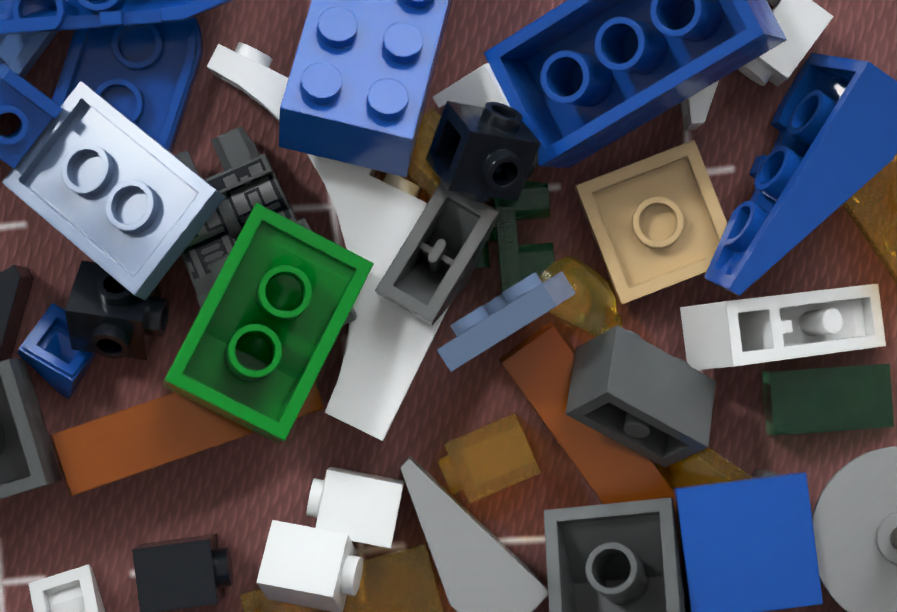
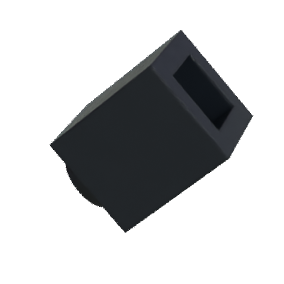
M217 534L143 543L132 549L140 612H161L218 604L225 597L224 587L233 585L230 551L228 547H218Z

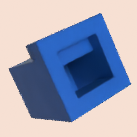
M3 62L0 65V115L8 112L16 114L19 119V125L12 134H0V160L14 169L52 118L56 119L63 108Z

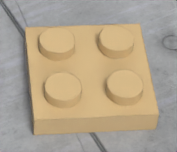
M695 140L574 187L619 305L707 272L727 226V221Z

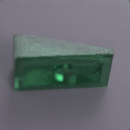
M890 363L762 371L767 435H793L894 427Z

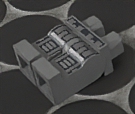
M242 127L235 128L211 140L224 171L205 180L226 197L181 254L196 290V298L200 308H202L216 281L208 267L209 263L231 252L256 203L293 222L298 221L270 158L265 153L260 155L256 145ZM188 150L175 154L177 158L200 175Z

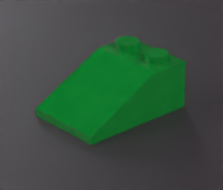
M256 203L162 386L277 444L285 441L374 263Z

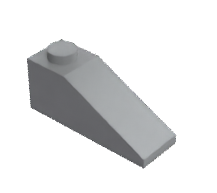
M410 455L402 463L400 469L449 604L457 612H533L548 596V585Z

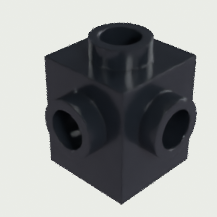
M447 101L426 156V161L449 191L458 192L462 196L477 202H489L492 197L518 201L526 179L534 173L537 166L538 149L541 143L522 121V114L510 106L498 102H487L484 107Z
M82 260L65 308L72 350L98 353L101 356L112 359L127 357L147 360L154 336L163 337L169 318V300L167 298H160L159 283L147 299L143 300L128 291L97 263Z

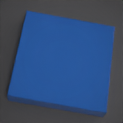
M798 472L673 488L689 612H764L823 604L806 473Z

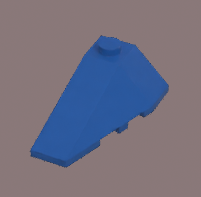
M817 53L810 54L779 104L770 124L780 131L772 151L768 156L764 154L757 156L749 175L755 178L753 195L750 201L743 202L732 212L704 276L705 279L740 296L894 159L897 154V81L869 61Z

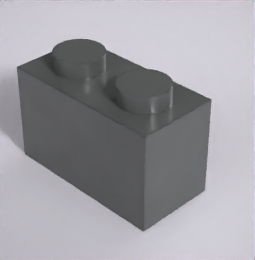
M616 325L576 348L565 414L657 464L668 467L708 448L716 380L692 368L686 361L673 357L646 342L638 334Z

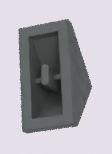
M441 181L375 289V292L433 325L469 283L497 221L499 211L483 202H477L462 196L458 192L447 190Z

